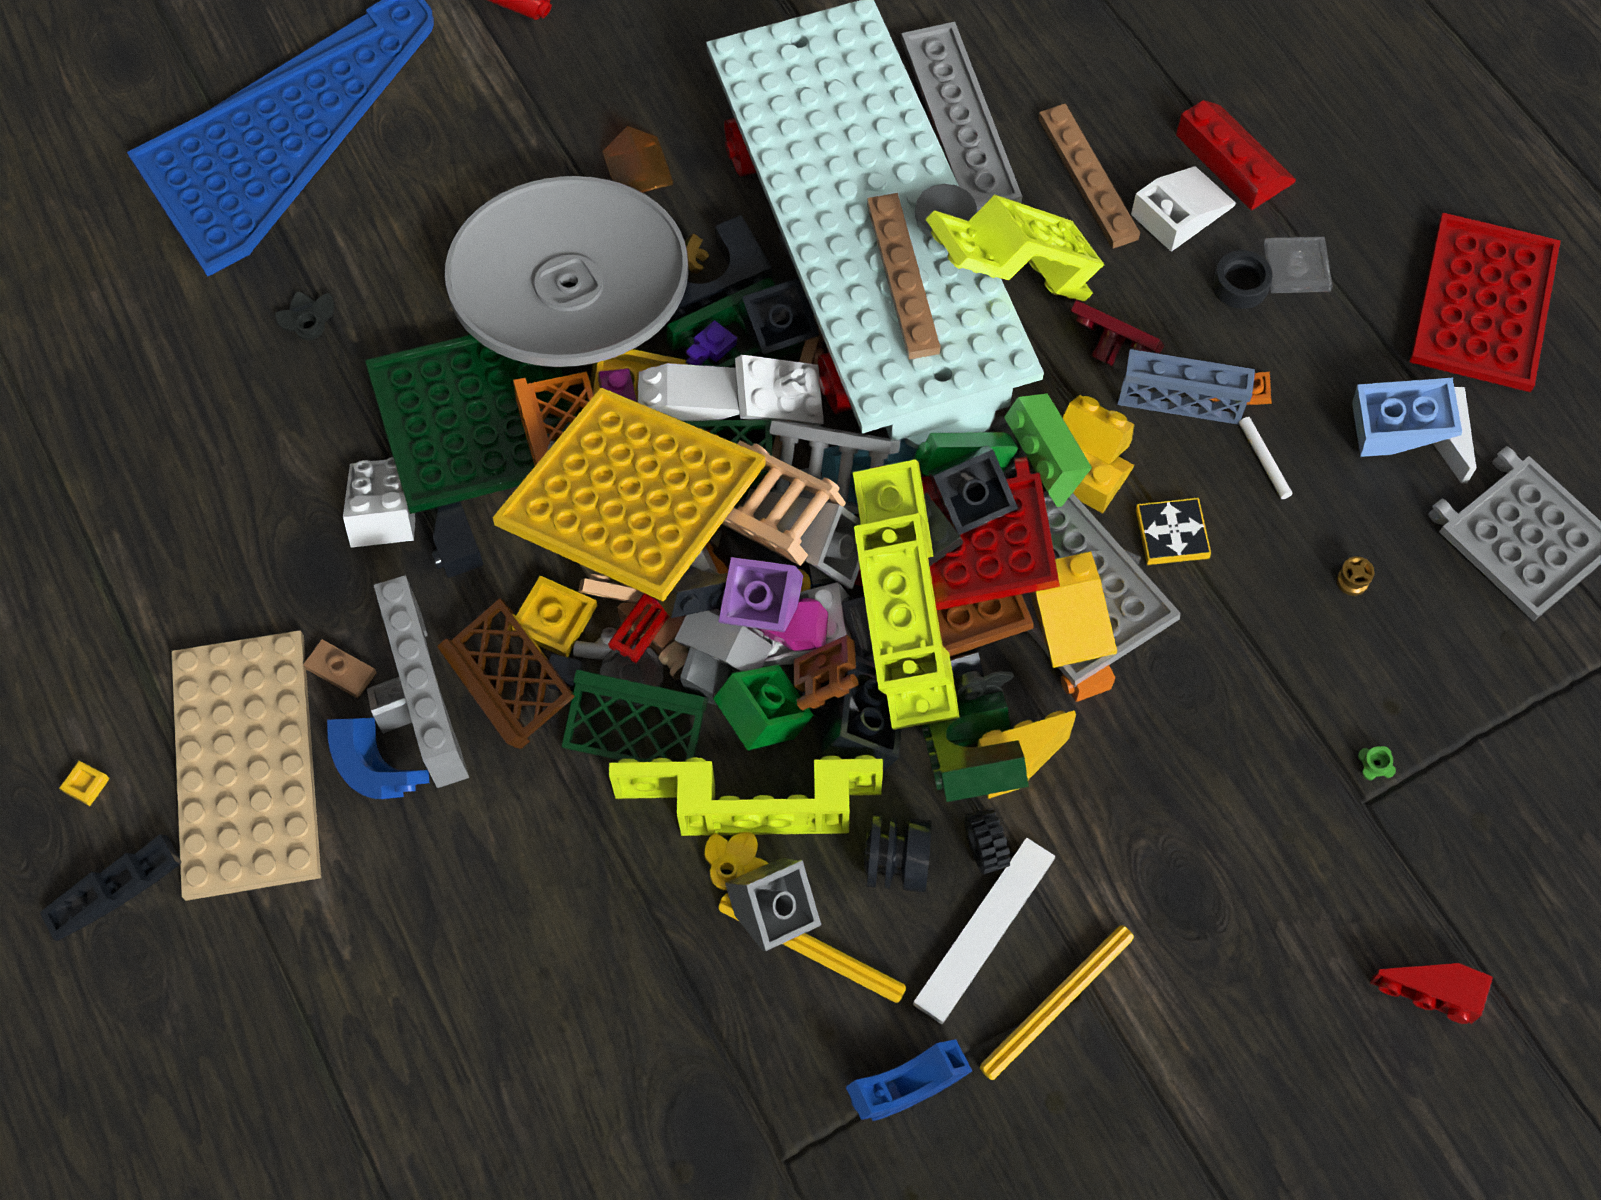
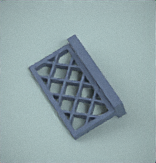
M1130 349L1117 405L1239 425L1246 404L1250 402L1252 397L1255 369ZM1154 387L1158 391L1151 393L1147 389ZM1185 392L1189 395L1181 398L1178 394ZM1134 393H1137V394L1140 395V397L1129 396V395L1134 394ZM1165 398H1168V399L1171 400V401H1170V402H1165V401H1161V400H1162V399H1165ZM1218 398L1220 401L1212 403L1209 399ZM1199 403V404L1201 405V407H1196V406H1191V405H1192V404ZM1230 408L1233 412H1227L1222 410Z

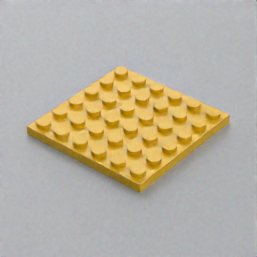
M600 388L493 516L494 525L658 600L664 601L766 465L765 456L609 390Z

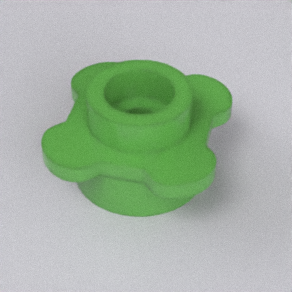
M1377 746L1370 750L1367 748L1360 750L1358 758L1363 762L1364 770L1362 774L1366 779L1373 780L1378 776L1393 777L1396 769L1393 766V756L1389 748ZM1374 761H1379L1380 765H1375Z

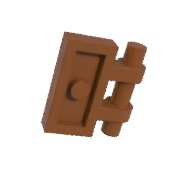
M848 635L794 659V686L801 692L805 691L804 696L797 698V705L801 710L810 707L813 709L825 704V700L834 696L840 698L847 695L849 689L858 686V679L854 674L845 677L846 672L856 668L855 641ZM829 680L828 685L821 687V683Z

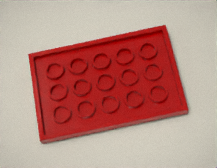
M1442 213L1439 219L1410 363L1531 392L1535 386L1561 240Z

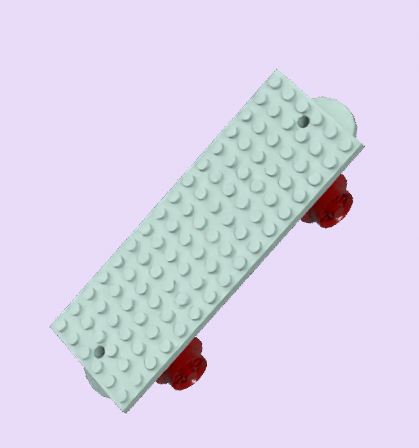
M859 0L706 42L708 54L734 115V118L724 121L727 155L729 159H732L736 172L740 177L757 173L829 350L828 353L818 355L819 384L833 412L839 414L853 409L862 433L886 427L890 439L900 440L904 438L905 443L915 449L922 442L926 441L930 433L988 432L993 422L995 411L1010 406L1013 388L1042 380L1044 372L1001 278H992L987 274L980 272L977 274L969 269L955 267L947 257L949 252L944 245L938 243L933 236L931 238L925 235L917 226L915 208L917 199L922 192L940 184L959 185L874 0ZM898 193L940 343V354L908 359L868 211L867 198Z

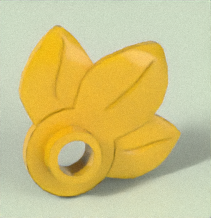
M717 833L709 837L705 846V859L711 865L710 879L719 889L727 890L726 882L769 864L765 860L755 857L758 843L753 833H738L731 837L729 841ZM728 869L733 872L727 875L723 874L721 870Z

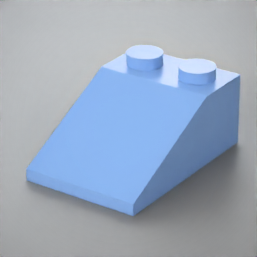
M1453 378L1357 385L1352 405L1360 457L1392 455L1462 434Z

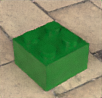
M779 664L732 673L713 698L747 750L794 740L814 716L809 708L801 710L798 707L797 698L801 696Z

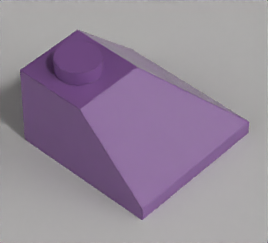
M731 557L718 622L785 632L798 607L803 580L802 573L794 565Z

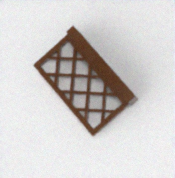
M501 598L454 639L446 638L437 646L505 742L513 747L522 749L530 742L528 737L575 697L512 610ZM502 611L506 617L504 631L491 630L492 618ZM474 634H482L480 652L470 651L464 643ZM490 635L503 636L501 653L487 652ZM511 636L523 639L522 655L508 654ZM486 657L500 658L497 676L487 675L484 671ZM507 659L521 660L518 677L505 676ZM528 660L539 661L542 665L540 679L526 678ZM548 674L552 680L547 679ZM504 681L518 682L515 700H505L502 696ZM525 683L539 684L536 702L522 701ZM546 684L557 685L563 693L553 703L544 702ZM533 706L535 707L534 719L524 726L520 720L521 707Z

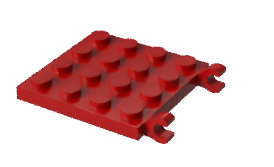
M1027 456L1014 459L1017 477L1006 479L1018 509L960 534L963 544L930 566L936 610L1060 587L1040 473L1031 474ZM929 476L921 477L923 493H928L953 526L938 497Z

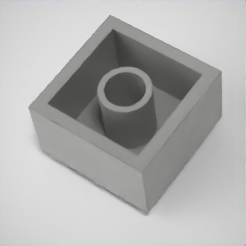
M718 609L686 615L674 639L688 649L690 647L709 655L713 659L731 667V670L734 672H743L763 667L773 645L762 638L764 635L762 631L751 627L719 623L720 610Z

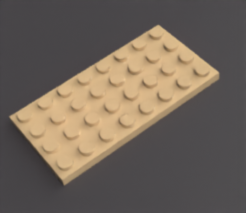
M301 630L172 651L180 860L182 861L180 864L182 897L186 901L321 878L307 673L303 665L306 661L304 635Z

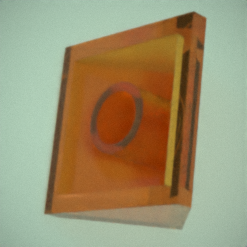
M627 126L603 150V156L612 181L634 188L641 193L673 185V179L658 137Z

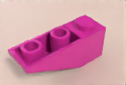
M802 598L799 600L798 607L785 632L765 629L758 630L762 631L764 636L793 651L815 650L826 645L828 612L819 601L812 598Z

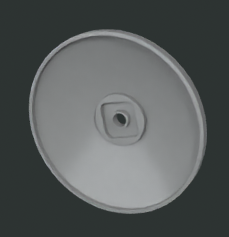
M583 176L554 177L529 182L505 191L478 208L458 230L448 250L445 263L446 289L451 307L463 327L476 340L496 353L510 359L528 364L553 367L580 366L605 361L641 345L655 335L673 316L683 298L688 279V256L685 241L677 224L665 209L653 199L634 188L606 179ZM568 282L576 284L570 288L563 287V284Z

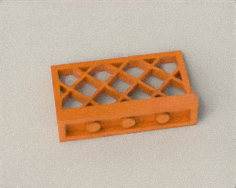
M587 372L527 384L526 378L513 380L515 399L534 466L547 453L550 441L559 438L568 422L572 423L576 418L573 415L579 407L584 408L594 396ZM583 383L584 390L579 397L566 391L571 385ZM549 391L555 395L549 403L538 399L535 393ZM561 397L574 403L568 412L554 407ZM549 413L562 418L556 428L543 422Z

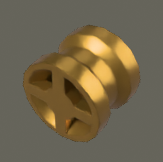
M1357 556L1347 559L1337 576L1339 589L1350 596L1363 594L1375 574L1372 563L1363 557Z

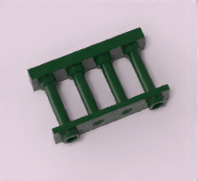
M768 277L668 324L666 343L672 351L681 347L689 349L694 345V337L714 320L723 327L731 323H738L751 340L747 334L737 304L743 296L776 286L775 283ZM805 341L763 356L755 344V348L742 354L735 346L726 353L730 360L715 366L708 358L701 366L736 368L735 358L740 355L779 359L789 353L800 351L804 347Z

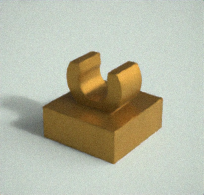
M692 234L685 240L688 269L698 274L703 269V266L697 263L696 258L703 262L709 257V254L704 249H699L703 239Z

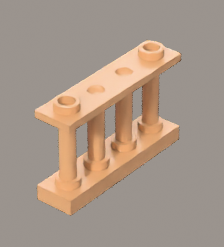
M739 441L738 445L765 456L766 465L763 469L768 471V473L743 507L733 508L722 522V525L801 566L808 554L800 546L802 542L800 538L827 501L839 504L842 507L846 504L838 493L840 488L826 477L820 480L769 455L758 444L754 443L750 446ZM781 477L791 482L766 519L762 518L760 521L755 519L753 514ZM805 489L815 494L791 529L785 530L784 533L778 531L776 526L802 490Z

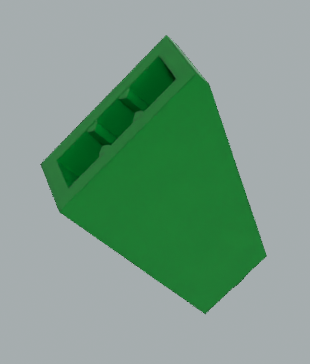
M1005 432L930 433L926 441L922 442L917 448L915 459L919 462L921 473L929 476L928 471L987 445L994 450L1000 467L1004 472L1018 448L1011 435Z

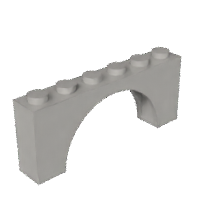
M404 575L375 584V592L423 762L437 788L467 779L469 775L462 751L452 728L425 639L428 634L422 613L407 577Z

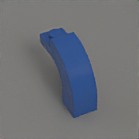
M374 718L327 720L328 743L334 764L345 782L358 793L373 799L404 797L403 792L416 791V784L429 783L428 770H398L389 766L382 759L376 744Z
M954 1039L936 1043L919 1056L888 1072L855 1080L847 1085L846 1089L851 1097L852 1105L858 1112L861 1120L871 1118L872 1121H876L905 1110L937 1094L971 1073L972 1069L957 1040Z

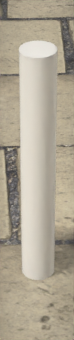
M1243 418L1239 421V425L1280 498L1286 499L1290 497L1293 493L1251 418Z

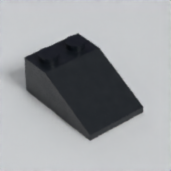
M855 655L856 668L846 672L845 677L854 674L858 679V686L849 689L847 695L840 698L833 697L824 724L821 754L838 756L841 759H855L861 755H870L875 757V759H883V771H885L899 759L902 729L894 730L892 728L887 695L878 689L875 662Z

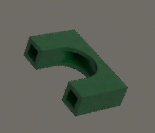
M1003 692L981 695L974 700H957L960 718L921 725L936 789L944 790L946 802L1029 787L1025 757L1019 740L984 747H965L977 743L984 734L990 731L1000 730L1004 732L1011 730L1008 707Z

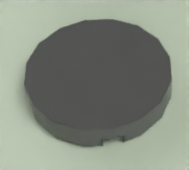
M951 184L935 185L922 192L917 199L915 219L917 226L922 232L932 238V228L926 221V218L934 210L969 221L977 213V206L974 198L967 190Z
M650 647L645 650L637 663L631 661L628 656H622L618 650H612L605 656L600 669V675L660 688H662L664 683L663 664L658 658L659 655ZM619 699L615 702L623 706H629L626 700ZM633 702V704H634L635 706H640V705H642V704H640V703H635V702Z

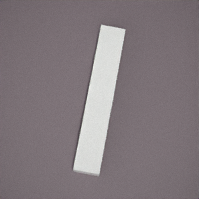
M1025 839L1012 858L1010 866L1005 868L913 1003L915 1007L940 1024L944 1023L1054 861L1055 855L1030 839Z

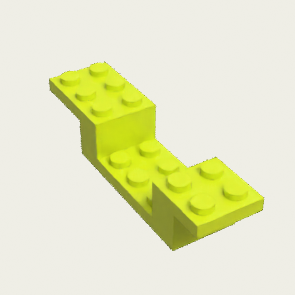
M995 194L969 221L935 210L926 218V221L932 228L931 234L933 238L941 245H944L949 252L947 257L955 267L969 269L977 274L979 272L987 274L992 278L998 277L1010 280L1029 261L1032 268L1041 273L1046 279L1044 284L1054 295L1059 294L1069 299L1074 298L1086 301L1093 294L1086 282L1104 266V263L1073 221Z
M915 459L853 472L861 524L854 526L878 689L887 695L892 728L896 730L960 718L950 654L942 646L928 558L934 557L919 462Z
M861 755L855 759L825 756L821 760H814L815 799H808L804 795H791L787 799H774L772 796L759 795L752 800H740L736 796H723L719 800H715V780L712 761H706L703 758L697 757L689 758L686 762H672V760L667 758H656L652 762H638L635 759L625 758L619 760L618 763H609V777L616 799L677 798V817L681 836L712 835L714 833L736 835L742 832H751L754 835L849 833V795H881L883 759H875V757L870 755Z

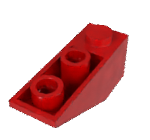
M1460 963L1379 969L1371 978L1370 983L1378 986V989L1384 994L1395 997L1401 995L1413 1000L1412 1003L1419 1008L1425 1010L1436 1009L1446 1013L1447 1018L1454 1022L1472 1024L1482 1016L1493 977Z

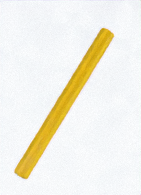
M726 893L719 903V910L739 921L734 915L729 895ZM806 933L783 943L785 946L895 1003H898L905 993L906 986L903 983Z
M1123 925L1114 930L981 1063L980 1070L990 1080H994L1132 942L1134 936L1131 931Z

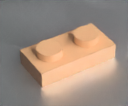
M590 574L589 579H581L578 591L629 603H637L644 594L621 583V586L608 583L609 577Z

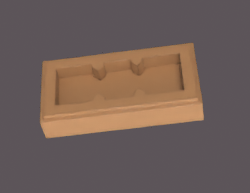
M323 639L303 664L306 670L357 699L377 674L373 667Z

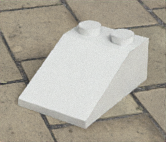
M670 363L650 367L639 372L638 403L680 421L722 420L739 415L736 368Z

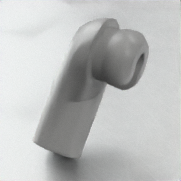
M612 627L603 629L601 637L594 643L576 640L573 655L592 659L605 658L612 651L608 643L617 630Z

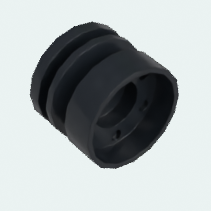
M873 815V822L866 835L864 869L867 877V887L876 888L877 872L886 873L885 889H890L894 874H901L903 890L926 892L932 821L909 818L905 833H898L896 817H890L889 832L881 831L882 816Z

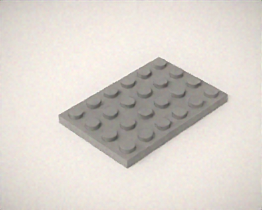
M1045 491L1044 497L1055 559L1092 552L1101 580L1117 648L1116 654L1058 667L1072 685L1076 687L1077 684L1180 620L1181 613L1073 493L1062 507H1057L1049 493ZM1030 593L1021 594L1034 624V629L1028 630V632L1049 656Z

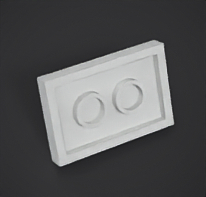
M740 355L735 358L740 419L785 420L814 426L824 424L818 365Z

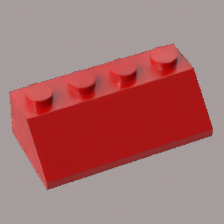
M1203 100L1181 114L1176 136L1251 211L1295 183L1296 179L1221 105Z

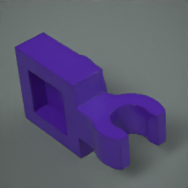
M714 320L694 337V345L686 351V354L690 356L686 363L688 365L701 366L709 357L717 362L736 346L737 337Z

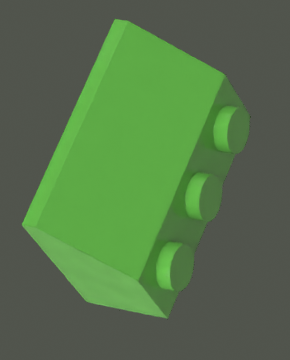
M1048 393L1018 397L1004 418L1036 473H1040L1042 483L1055 505L1062 507L1092 467Z

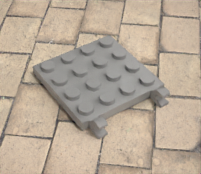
M1506 446L1498 452V457L1492 461L1497 469L1508 472L1503 478L1459 514L1446 500L1441 499L1433 505L1434 509L1428 513V516L1435 523L1444 525L1439 532L1528 617L1535 621L1601 565V521L1530 456L1522 461L1510 447Z

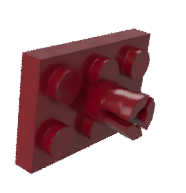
M1078 300L1075 301L1071 312L1077 315L1075 321L1079 322V324L1093 331H1096L1097 327L1104 329L1091 356L1113 366L1115 358L1125 340L1132 342L1130 347L1134 350L1157 354L1161 353L1165 345L1160 339Z

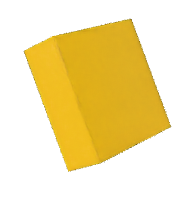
M78 761L60 786V789L73 798L91 806L110 778L91 766Z

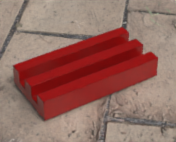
M644 593L609 641V648L614 651L618 650L622 656H628L631 661L637 663L667 621L669 615L655 598ZM648 604H650L651 608L648 610L643 619L639 622V624L637 625L629 639L626 641V643L622 644L621 641L623 640V638L631 629V627L638 619L640 614L643 612L645 607ZM658 610H660L661 612L658 614V616L656 617V619L653 621V623L651 624V626L648 628V630L646 631V633L644 634V636L641 638V640L639 641V643L636 645V647L634 648V650H632V647L634 646V644L637 642V640L639 639V637L641 636V634L644 632V630L646 629V627L649 625V623L651 622V620L654 618V616L656 615V613L658 612Z

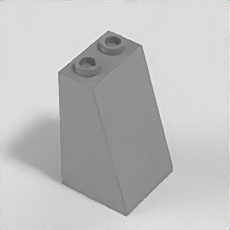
M750 488L744 504L752 495L755 489ZM769 492L753 514L755 519L759 521L762 518L766 519L783 494ZM797 497L776 526L778 531L784 533L785 530H790L811 499ZM826 502L801 536L802 542L800 546L808 554L805 559L806 562L845 587L852 589L860 569L854 526L861 525L860 519L841 505Z

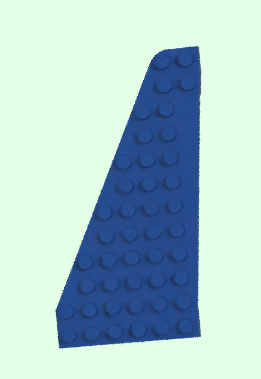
M381 0L366 9L367 14L203 114L127 152L130 160L207 277L250 255L428 37L434 26L432 10L425 0Z

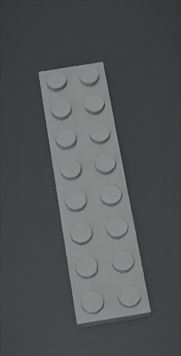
M951 22L902 33L901 41L935 134L959 187L967 190L974 198L977 212L994 194L1022 203L1021 191L956 23Z

